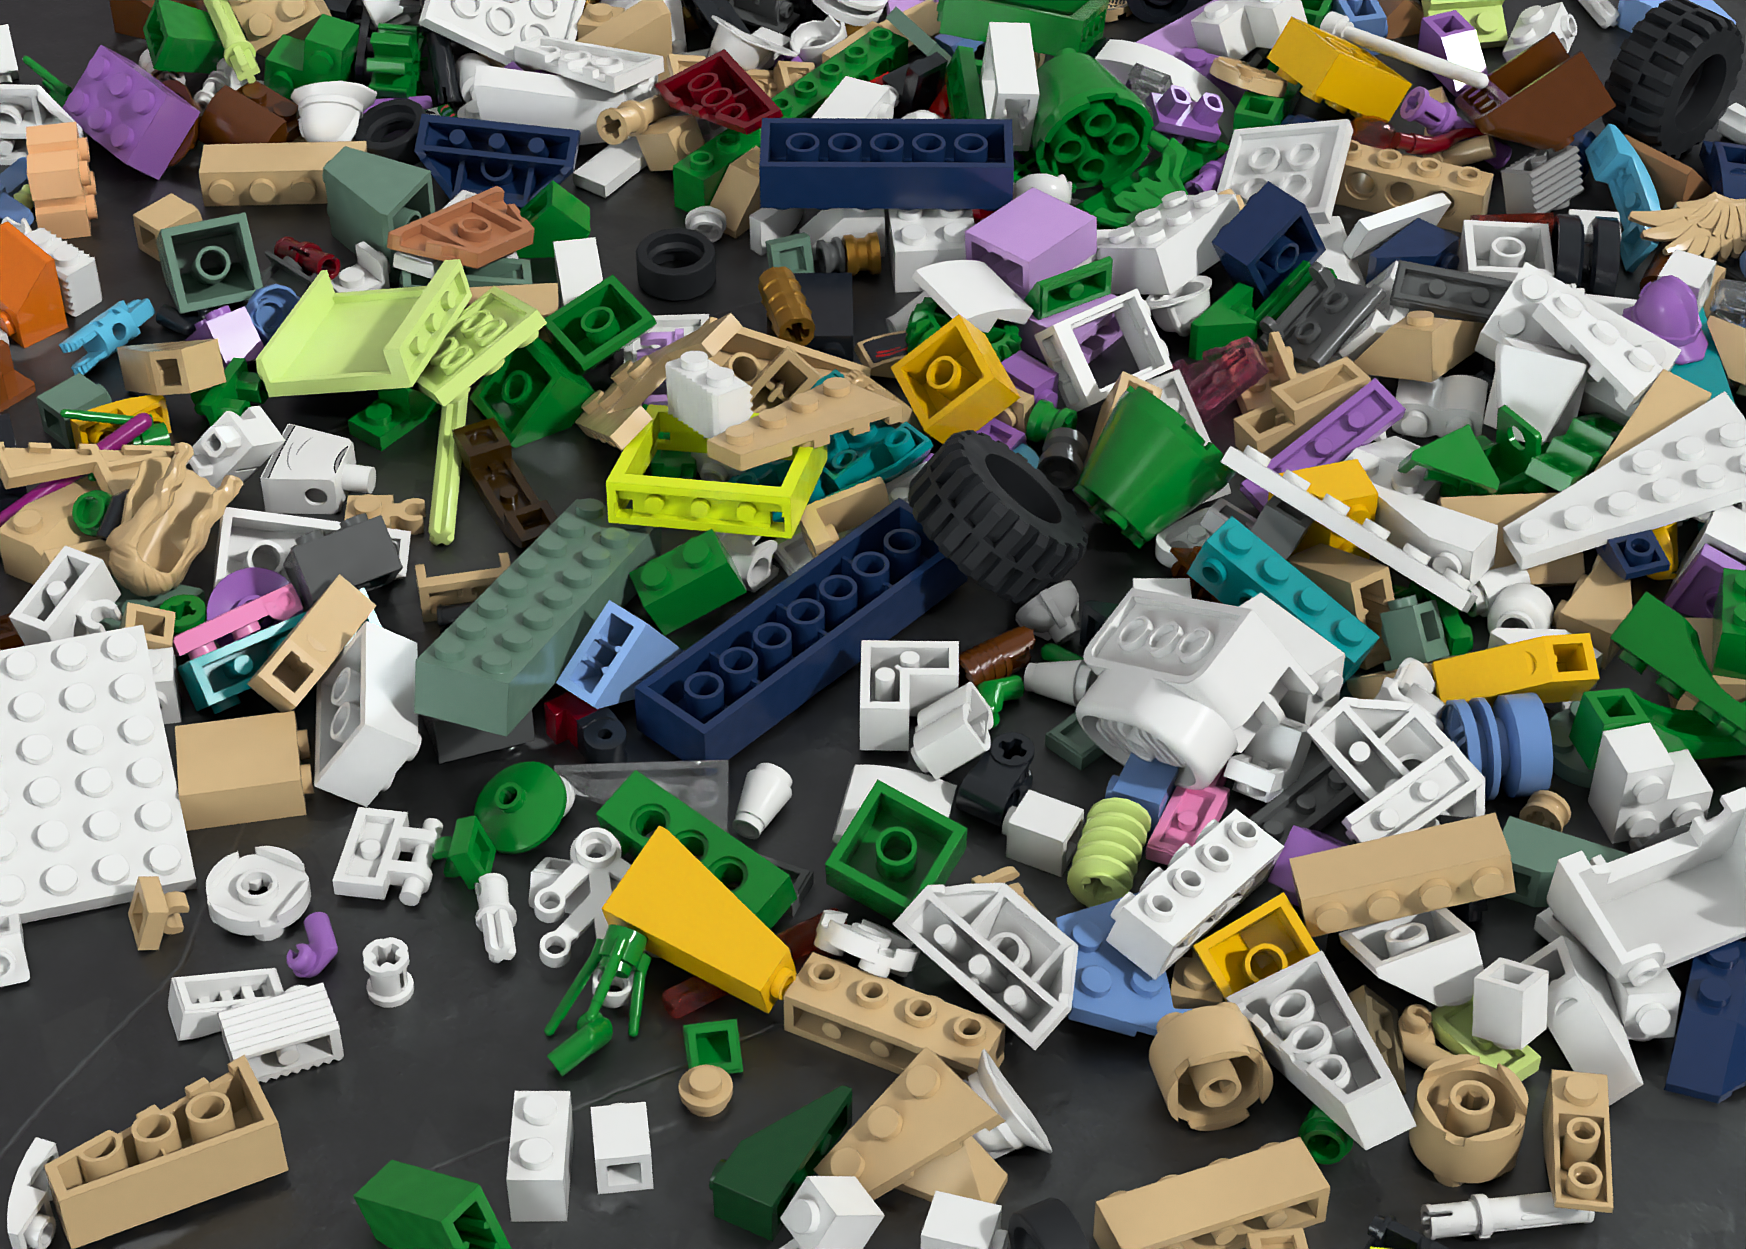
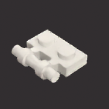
M358 807L332 880L334 894L385 900L389 885H397L402 887L399 896L400 901L408 906L417 905L421 895L428 891L433 874L430 870L434 860L432 853L435 841L441 837L443 824L437 819L428 818L424 821L422 829L409 827L408 812ZM400 852H411L413 854L411 862L398 860Z

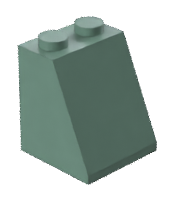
M344 146L326 163L322 174L326 187L327 214L330 217L332 236L356 256V244L362 241L366 242L376 251L382 252L386 256L391 268V272L388 274L389 282L396 283L400 279L401 269L393 267L394 254L397 251L387 248L388 232L435 212L431 171Z
M246 212L160 229L156 239L165 283L180 314L247 301L257 289L263 287Z

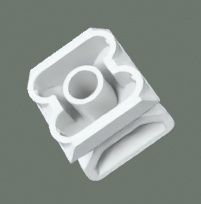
M1503 337L1502 344L1497 343L1495 348V374L1483 424L1497 429L1498 408L1506 405L1540 432L1542 436L1541 445L1545 442H1551L1553 437L1566 434L1573 418L1578 416L1588 377L1587 371L1590 368L1588 361L1581 354H1572L1562 348L1520 338ZM1513 426L1512 430L1516 440L1525 442L1522 433Z

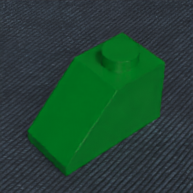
M552 180L520 210V215L527 219L534 227L533 244L516 252L518 258L554 257L553 242L588 238L591 231L590 207Z

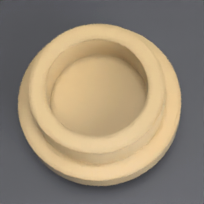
M714 1065L693 1067L686 1071L679 1081V1097L682 1103L691 1113L697 1116L710 1117L720 1113L733 1095V1082L730 1075L722 1068Z

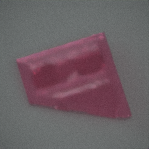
M1248 336L1234 340L1225 347H1215L1204 351L1203 360L1187 364L1181 359L1172 364L1173 371L1180 370L1203 425L1216 414L1222 412L1226 406L1247 389L1257 384L1262 377L1270 372L1258 344Z

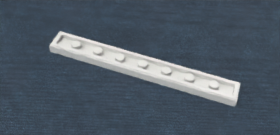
M760 27L751 34L790 50L791 37L764 27ZM775 53L760 70L771 68L780 54ZM681 111L679 113H674L669 116H683L691 114ZM630 136V139L620 144H609L573 172L574 185L604 198L618 189L647 166L636 136Z

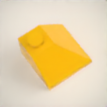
M1284 892L1192 946L1226 1002V997L1319 952L1318 947Z

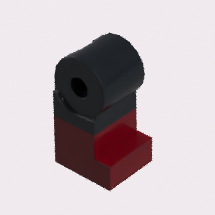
M567 692L544 703L546 734L556 745L569 740L585 757V766L594 775L610 777L619 774L627 766V753L625 751L627 743L626 729L608 707L596 709L571 692Z

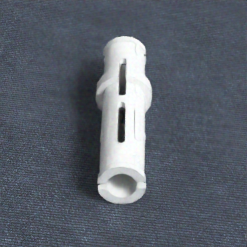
M1551 1192L1487 1198L1482 1193L1471 1195V1199L1468 1201L1434 1205L1423 1204L1420 1215L1422 1228L1430 1227L1423 1234L1432 1241L1473 1235L1477 1240L1490 1239V1235L1495 1232L1576 1223L1589 1224L1594 1220L1595 1211L1554 1207Z

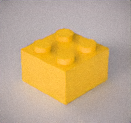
M960 314L890 367L923 430L941 444H944L954 433L967 430L978 431L1021 398L987 336Z

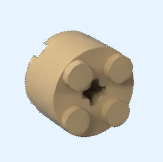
M1222 1002L1216 1006L1199 1007L1184 1013L1172 1012L1166 1014L1158 1021L1156 1025L1157 1034L1149 1050V1062L1167 1108L1176 1121H1178V1118L1188 1121L1191 1129L1199 1131H1214L1228 1128L1249 1117L1247 1108L1255 1103L1258 1098H1260L1263 1104L1269 1097L1273 1086L1271 1068L1250 1021L1241 1013L1240 1008L1235 1003Z
M1470 1054L1447 1056L1435 1061L1427 1068L1423 1079L1417 1087L1412 1117L1417 1126L1409 1129L1410 1144L1421 1163L1434 1172L1437 1181L1445 1186L1458 1187L1464 1183L1491 1181L1511 1171L1516 1165L1527 1118L1529 1099L1527 1091L1517 1075L1500 1063H1498L1496 1069L1479 1063L1480 1056Z

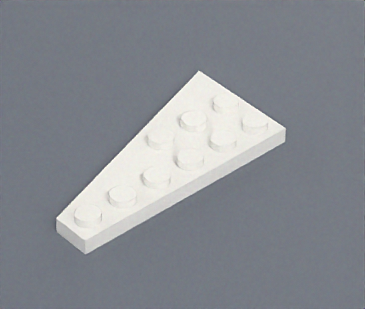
M1724 391L1503 527L1504 543L1521 570H1525L1607 544V539L1653 530L1746 501V419Z

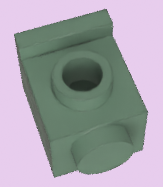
M1416 595L1387 601L1390 611L1380 613L1382 639L1386 647L1389 648L1391 660L1383 662L1385 671L1398 669L1399 665L1407 658H1414L1421 663H1426L1450 655L1436 599L1418 603Z

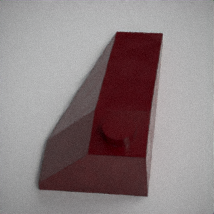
M725 49L654 85L656 91L670 107L745 135L762 127V118L783 117L781 109Z

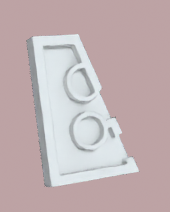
M1558 290L1554 291L1539 304L1532 315L1567 352L1581 354L1588 361L1590 368L1587 372L1597 383H1602L1606 379L1619 392L1615 401L1625 411L1651 388L1664 369L1656 363V359L1651 353L1628 343L1620 337L1619 331L1613 325L1603 320H1597L1584 310L1582 303L1569 294H1562Z

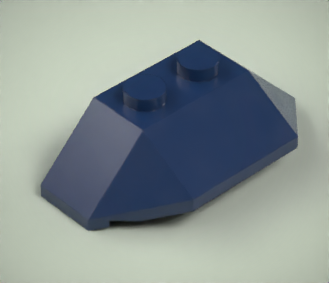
M421 114L414 152L427 170L431 171V175L450 201L462 190L479 194L499 186L504 190V202L506 204H515L521 210L552 180L560 185L574 172L581 132L580 130Z
M1736 940L1691 958L1664 1088L1666 1091L1719 1104L1732 1096L1733 1091L1746 1086V941Z

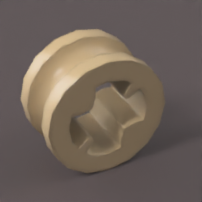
M1539 790L1529 797L1527 804L1520 811L1519 819L1562 832L1564 826L1571 818V810L1565 799L1557 793L1549 790Z

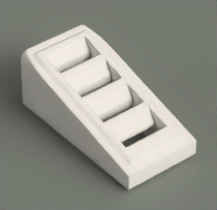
M276 968L171 978L168 1011L177 1040H190L220 1032L219 1012L229 1010L241 1001L252 1000L257 1002L284 993ZM261 989L264 997H255L253 991ZM240 995L241 999L234 1000L233 997Z

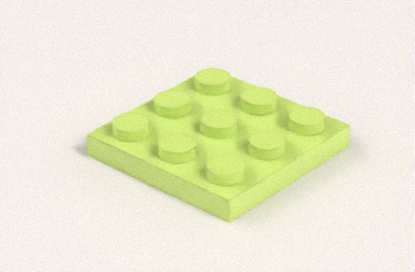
M493 286L462 311L413 386L443 407L448 403L454 404L462 400L470 392V386L480 377L491 375L499 370L505 362L504 358L512 351L532 343L539 335L538 330L546 325L547 322L536 308Z

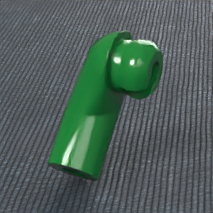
M587 1012L582 1014L576 1025L578 1031L546 1055L562 1076L611 1040L613 1034L611 1021L603 1017L600 1012L592 1023L588 1022L585 1018Z

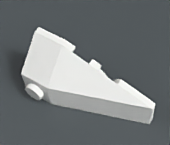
M226 507L224 515L220 518L213 589L227 575L250 567L266 568L281 574L289 580L283 563L291 551L290 548L297 545L295 540L316 530H322L324 536L334 533L341 528V522ZM387 528L403 566L394 580L406 577L411 531Z

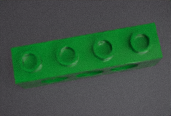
M637 770L633 771L596 813L601 828L611 832L619 841L622 857L629 853L637 858L650 839L646 837L648 833L656 830L658 826L667 829L694 856L701 855L702 857L699 861L724 885L731 882H741L740 886L731 892L769 929L777 923L789 909L790 905L797 899L789 874Z

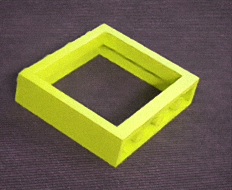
M648 405L646 411L653 419L624 448L606 480L608 523L698 531L713 529L714 532L792 539L828 459L827 445L817 448L792 447V456L780 459L793 461L781 487L647 476L644 474L658 449L707 453V440L709 439L698 434V431H693V428H688V424L678 421V418L673 417V414H668V406ZM753 413L750 418L759 415V413ZM659 432H670V440L657 439ZM630 499H632L633 509H626ZM772 512H782L784 522H774Z

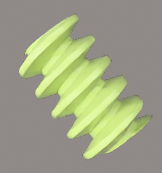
M1113 797L1100 800L1093 804L1089 810L1086 823L1082 829V837L1078 841L1077 851L1073 856L1072 866L1068 871L1067 877L1070 892L1079 902L1087 907L1124 897L1131 890L1133 878L1138 870V862L1142 857V849L1147 841V833L1151 828V817L1148 811L1140 804L1129 799Z

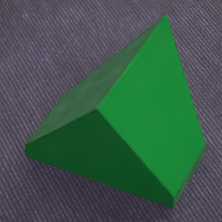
M1469 424L1414 450L1399 463L1397 470L1406 474L1418 465L1426 468L1424 481L1446 483L1453 487L1455 492H1458L1461 481L1471 484L1477 490L1475 496L1492 495L1498 490L1500 484L1495 471Z

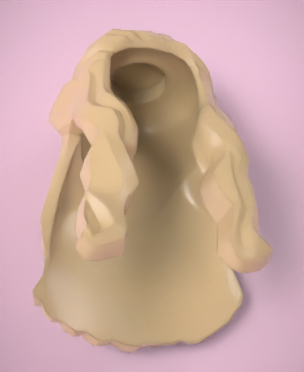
M185 442L175 443L176 453L172 459L165 456H152L141 462L137 478L125 498L121 525L112 530L105 542L111 549L108 563L113 576L125 589H129L132 593L139 596L165 595L172 588L176 589L181 584L192 561L205 548L211 526L224 515L226 506L236 497L244 485L240 478L226 475L222 480L221 486L216 489L210 485L206 478H202L194 471L186 469V465L194 455L193 447Z

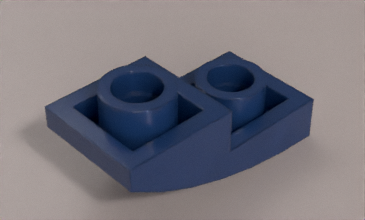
M1652 530L1607 539V544L1595 547V550L1609 568L1624 580L1667 571L1671 565Z

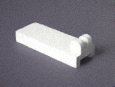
M1452 741L1346 816L1342 821L1347 829L1345 834L1351 841L1355 839L1357 843L1419 830L1479 788L1484 783V780L1454 741Z

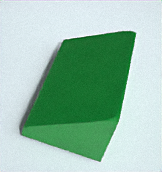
M1108 256L1036 282L1024 299L1034 310L1032 315L1036 319L1041 320L1111 294L1113 259Z

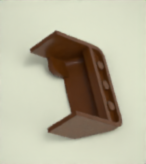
M1551 32L1487 75L1489 83L1485 88L1478 89L1471 86L1455 99V103L1462 114L1481 133L1541 150L1551 148L1553 152H1557L1571 144L1575 139L1573 134L1616 107V104L1583 52L1580 50L1570 57L1555 32Z

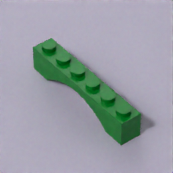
M1301 0L1307 23L1320 29L1324 17L1332 11L1333 0ZM1270 61L1267 69L1277 73L1279 67ZM1288 82L1284 97H1273L1245 91L1234 112L1233 132L1234 129L1281 125L1288 115H1292L1302 94L1300 90L1303 86L1299 82L1297 85Z
M1645 592L1610 637L1622 650L1618 658L1640 675L1643 674L1646 668L1659 677L1655 684L1679 701L1683 695H1686L1697 704L1693 707V710L1710 724L1717 727L1723 721L1735 730L1731 737L1746 748V705L1731 697L1714 679L1703 656L1698 632L1681 614L1648 592Z
M1629 688L1583 692L1569 734L1571 742L1589 770L1595 769L1603 731L1644 723L1652 725L1668 753L1688 749L1694 760L1746 755V748L1731 737L1735 729L1725 722L1721 721L1715 727L1694 710H1680L1659 706L1641 698Z

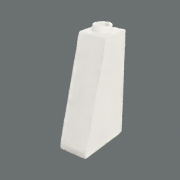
M485 65L475 66L474 91L480 120L580 130L579 145L605 142L597 130L599 114L605 109L617 108L622 102L628 101L625 89L613 93L559 75Z

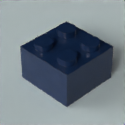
M1269 181L1248 199L1243 209L1219 230L1217 236L1211 242L1234 286L1241 282L1254 288L1253 299L1260 304L1280 286L1303 260L1310 262L1312 265L1326 251L1305 204Z

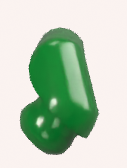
M1018 675L987 680L976 687L992 710L994 719L992 728L996 727L1000 722L998 712L1002 710L1003 702L1019 699L1024 694V684Z

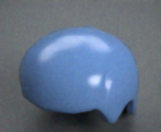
M271 284L259 288L252 294L246 305L248 314L264 347L300 300V297L289 287Z

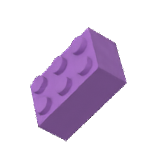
M100 45L93 58L89 61L86 70L62 107L86 134L122 162L157 180L161 178L200 114L198 109L135 62L103 45Z

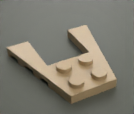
M729 313L654 353L643 356L634 363L631 360L625 362L611 375L614 383L605 392L598 390L583 403L581 408L585 412L575 423L587 436L596 440L599 438L601 442H607L610 446H616L619 450H623L653 419L641 404L666 379V363L680 358L683 353L688 351H702L708 355V358H711L743 326L732 313Z
M0 442V478L5 489H11L93 473L101 491L113 496L132 487L137 478L140 464L144 459L151 458L152 456H165L172 459L176 452L175 446L122 445L121 450H100L97 444H79L78 449H52L51 443L29 442L27 448H5L4 442ZM98 539L68 545V547L103 559L110 574H113L108 563L111 549L105 541ZM63 547L43 551L40 562L44 570L48 568Z

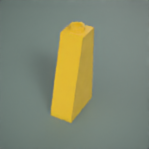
M661 826L657 827L601 908L608 926L611 924L624 926L646 936L648 942L645 950L768 1014L778 999L783 1000V995L796 979V968L789 948L677 838Z

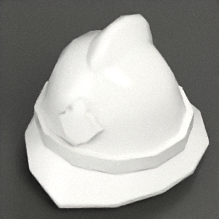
M347 81L319 82L294 89L290 98L299 106L298 111L301 118L298 121L302 137H305L307 142L351 141L356 133L359 119L363 118V111L375 103L377 92L363 84Z
M983 1049L977 1072L968 1076L969 1081L966 1079L963 1081L988 1103L1005 1122L990 1131L984 1128L972 1135V1137L993 1159L999 1158L1015 1149L1020 1150L1026 1146L1049 1154L1052 1153L1048 1138L1036 1118L1008 1083L987 1051Z

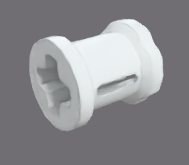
M393 937L376 939L363 950L364 969L370 974L366 990L369 999L375 1005L384 1008L400 1006L407 1002L414 993V981L411 974L407 972V966L410 962L408 947L402 940Z

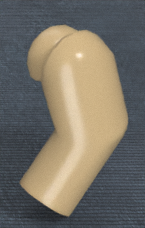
M1412 1004L1404 1009L1402 1016L1398 1020L1402 1052L1404 1057L1410 1062L1427 1070L1435 1061L1452 1056L1453 1054L1436 1045L1433 1024L1431 1023L1432 1014L1429 1009L1420 1004Z

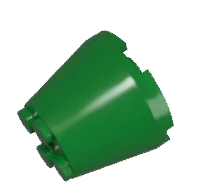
M1072 48L1061 49L1054 58L1045 62L1036 70L1039 99L1031 137L1035 162L1041 174L1047 173L1056 177L1063 174L1067 182H1072V193L1075 194L1077 189L1094 187L1100 184L1103 189H1106L1132 174L1142 164L1150 151L1147 144L1154 123L1145 104L1137 95L1096 59L1084 53H1076Z
M1129 386L1118 399L1072 492L1090 507L1088 510L1099 521L1108 527L1113 523L1121 530L1119 532L1121 536L1140 550L1145 543L1156 537L1157 534L1170 527L1223 489L1236 474V471L1221 463L1224 454L1211 442L1204 446L1205 440L1192 427L1186 424V419L1147 390L1139 386L1135 390L1132 386Z

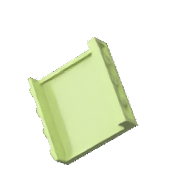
M444 260L427 286L335 293L327 270H321L255 359L258 376L263 380L269 397L413 387L472 298L461 260Z

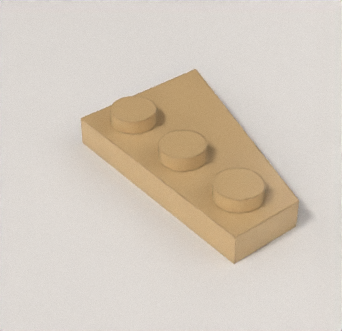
M926 1046L813 1170L819 1176H855L871 1198L876 1200L914 1177V1170L939 1155L949 1156L963 1147L962 1141L984 1128L990 1131L1004 1123L1005 1120Z

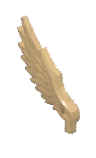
M1713 192L1699 200L1676 202L1673 209L1631 211L1628 215L1629 221L1652 227L1641 232L1640 238L1642 240L1656 242L1673 241L1662 250L1664 255H1671L1675 249L1687 251L1698 256L1702 254V257L1713 259L1718 254V261L1722 263L1727 260L1730 253L1731 257L1738 258L1743 250L1746 251V199H1732Z

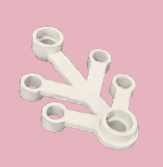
M589 828L583 831L571 845L570 859L572 864L550 887L539 890L535 895L534 913L536 917L542 922L554 923L559 921L565 914V900L587 878L589 880L590 894L555 931L545 934L540 940L539 956L542 963L548 967L559 968L567 964L571 957V946L593 922L596 939H604L608 923L601 908L612 894L610 877L620 882L631 864L621 858L622 849L619 841L606 829ZM592 853H600L603 855V857L592 858L588 855ZM546 901H553L558 906L553 909H546L541 904ZM557 945L564 950L561 953L552 954L546 949ZM645 950L650 956L660 958L659 956ZM599 966L593 973V995L603 973ZM631 971L629 978L614 976L611 985L620 987L622 991H608L603 1002L604 1006L618 1008L631 1000L633 971Z

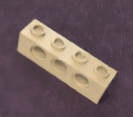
M1351 140L1335 204L1380 213L1428 196L1444 193L1452 203L1437 224V227L1462 233L1464 220L1485 221L1488 214L1494 174L1480 171L1475 167H1461L1440 162L1435 158H1421L1400 153L1395 149L1376 148Z

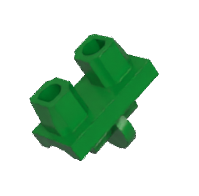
M233 357L224 370L225 383L190 393L191 399L195 404V412L199 415H205L210 423V427L226 411H232L241 416L248 407H251L250 402L264 404L269 398L263 380L259 378L258 373L249 372L245 358Z

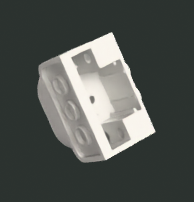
M1131 588L1084 651V662L1098 678L1077 704L1076 717L1088 737L1101 750L1121 765L1125 766L1131 752L1148 762H1152L1156 758L1159 762L1179 767V773L1174 782L1175 786L1201 790L1212 783L1234 752L1242 753L1262 725L1277 727L1282 722L1285 714L1278 704L1288 690L1315 695L1319 687L1253 609Z

